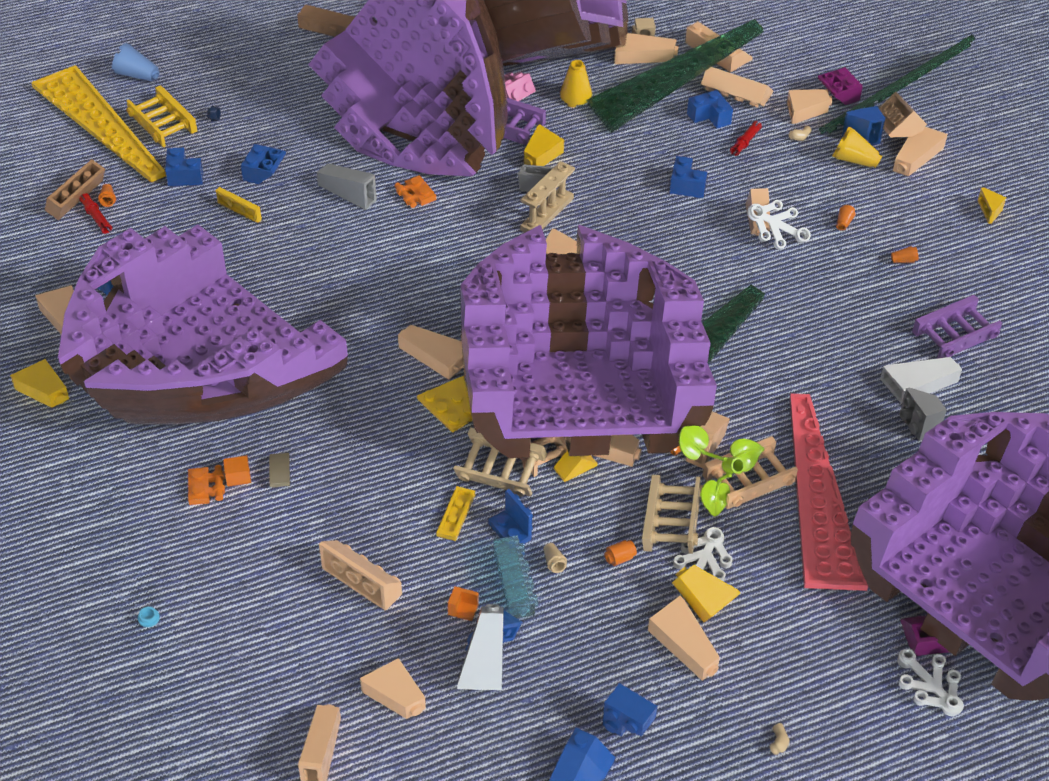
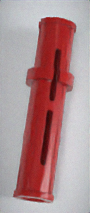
M754 121L745 133L736 139V143L730 148L732 155L737 151L734 156H738L743 149L748 147L751 139L762 128L760 122Z
M88 193L82 194L85 200L80 196L79 201L84 205L86 213L91 215L102 233H109L108 229L111 231L112 226L99 210V205L91 199Z

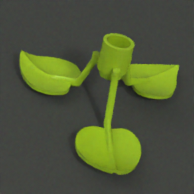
M684 426L679 434V446L685 457L697 460L702 453L703 455L723 461L722 469L726 474L718 478L717 482L708 480L702 486L700 492L703 505L712 516L716 517L725 508L727 494L730 493L729 485L721 483V481L732 477V474H740L751 470L764 451V447L749 439H737L730 446V453L733 457H722L704 450L708 446L709 438L707 432L702 427Z

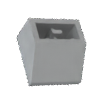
M523 164L518 173L519 190L529 192L554 167Z
M909 387L906 388L899 414L900 418L908 425L910 432L915 435L918 441H922L926 432L944 420L947 409L936 395Z

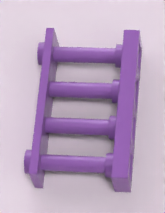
M507 98L508 116L513 118L509 124L505 125L503 138L527 146L530 141V130L535 124L545 125L546 110ZM519 120L528 122L523 129L515 127Z
M972 295L915 319L912 332L916 337L927 334L940 347L938 359L952 357L954 354L996 338L1000 333L1002 322L999 320L990 324L976 310L979 299ZM971 315L983 328L975 330L963 317ZM956 321L968 334L961 337L948 323ZM942 327L953 341L945 343L934 329Z

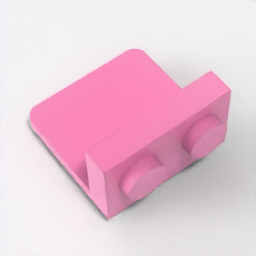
M513 72L504 75L507 98L520 101L536 91L529 73L518 72L513 74Z

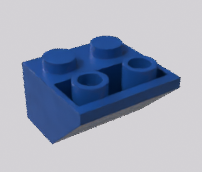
M877 106L848 111L845 116L842 137L848 127H851L871 145L880 144L885 117Z
M254 144L241 164L243 181L260 184L271 177L286 155V151Z

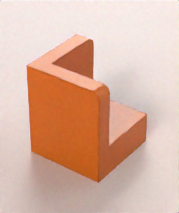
M247 455L225 458L223 460L227 486L251 483Z
M454 586L448 601V615L472 621L479 605V593Z

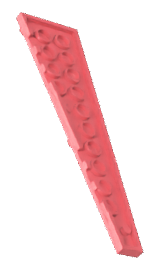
M791 393L790 410L794 462L798 469L796 488L804 588L867 591L868 584L859 566L855 548L851 545L849 520L844 511L845 507L833 468L828 460L829 455L825 450L824 439L819 430L820 426L816 418L810 394Z

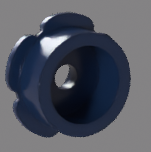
M214 105L208 108L207 117L212 122L219 120L221 116L220 108Z

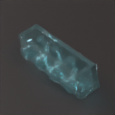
M518 535L493 539V553L508 613L516 618L534 616L535 607L538 606L537 594L532 593L534 584L532 576L528 577V560L523 558L525 555L524 544L519 542Z

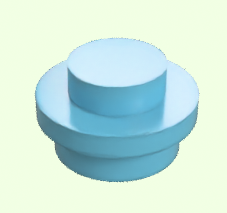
M150 606L142 608L138 614V622L143 627H152L160 619L159 612Z

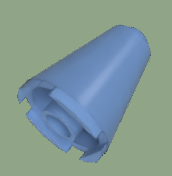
M124 43L119 47L121 51L119 54H115L112 62V69L115 70L113 71L114 73L147 81H153L158 78L160 73L158 67L128 43Z

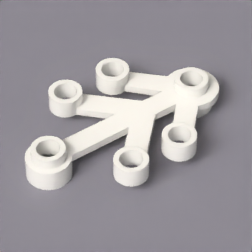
M775 200L765 206L752 204L749 206L747 214L751 220L756 221L760 231V241L766 242L771 237L770 232L766 230L764 221L769 223L775 238L774 247L778 250L786 246V241L782 238L779 229L795 236L799 243H804L810 239L811 234L807 228H800L798 230L782 222V220L787 218H795L798 215L796 208L792 207L783 213L770 216L766 213L771 210L779 211L783 207L780 200Z
M711 527L704 533L703 537L698 538V545L694 546L695 548L705 545L704 549L689 554L688 548L684 547L688 546V543H682L681 551L687 555H677L674 558L673 565L676 569H682L687 563L698 560L696 566L704 570L708 563L713 576L720 575L721 578L718 579L724 582L725 572L720 569L712 551L714 548L720 556V566L723 568H730L733 559L722 544L724 542L723 532L717 527Z
M901 650L897 658L898 664L903 668H911L924 682L913 680L910 675L904 674L900 677L899 686L904 690H919L914 696V702L919 706L941 707L948 716L960 714L964 706L963 701L957 696V687L961 678L960 672L957 670H950L946 677L949 683L947 693L942 688V669L946 662V658L943 655L935 654L931 661L933 666L932 677L916 661V655L913 650ZM926 692L935 693L939 698L929 697ZM918 696L923 697L924 700H920Z

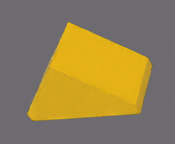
M981 188L977 201L988 224H992L1002 212L1006 197L987 188Z
M567 450L554 466V470L566 482L596 467L598 463L592 456H569Z

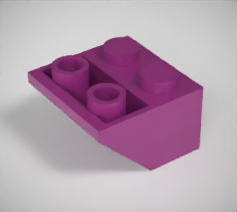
M846 67L818 75V79L845 105L860 101L863 85Z
M927 615L901 618L900 622L909 648L914 651L916 656L949 652L937 642L938 639L930 637L921 630Z

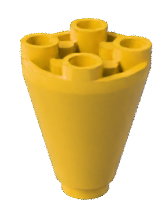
M573 60L560 90L561 99L572 108L577 105L590 103L592 99V90L587 71L581 60Z
M848 127L837 146L838 148H836L832 155L839 160L867 167L873 166L874 168L877 167L882 158L879 152L851 127Z

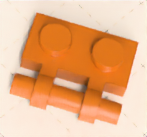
M420 175L406 180L405 186L399 182L394 185L397 194L402 196L404 202L410 205L411 208L416 207L417 202L423 206L437 200L434 191Z
M216 465L213 473H209L208 467L188 469L189 505L210 503V497L214 496L217 501L223 500V495L225 494V486L223 485L225 473L221 465ZM215 482L213 487H209V483Z

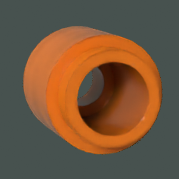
M623 540L608 546L604 553L607 563L613 566L632 560L633 556L637 555L636 547L631 540Z

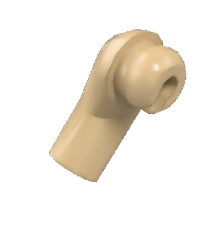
M805 126L803 130L794 129L789 132V138L791 140L804 141L812 129L809 126Z
M782 723L776 724L772 728L776 739L774 743L770 744L769 748L775 755L780 752L783 753L790 743Z

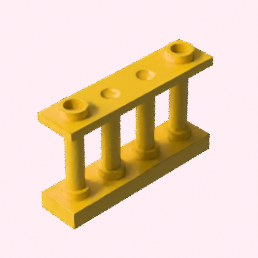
M161 85L155 87L156 95L154 98L141 104L135 105L132 101L126 100L128 115L133 117L152 136L153 140L162 147L166 146L164 137L183 128L187 129L191 134L197 132L195 118ZM157 103L163 105L144 114L142 110ZM166 111L171 113L170 115L162 119H159L155 122H152L150 120L151 118L160 115ZM174 120L180 122L163 131L158 128Z

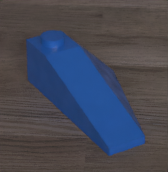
M575 728L549 781H603L616 757L596 736Z

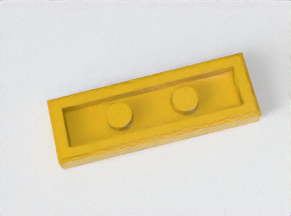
M221 187L216 189L218 204L256 223L262 220L259 206Z
M456 486L437 529V537L453 541L457 540L474 500L475 490Z

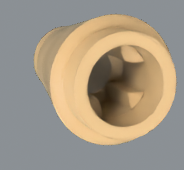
M554 543L546 544L543 550L548 569L554 573L562 572L567 566L566 557Z

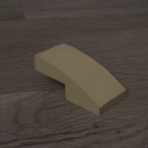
M289 453L269 454L270 488L290 486Z

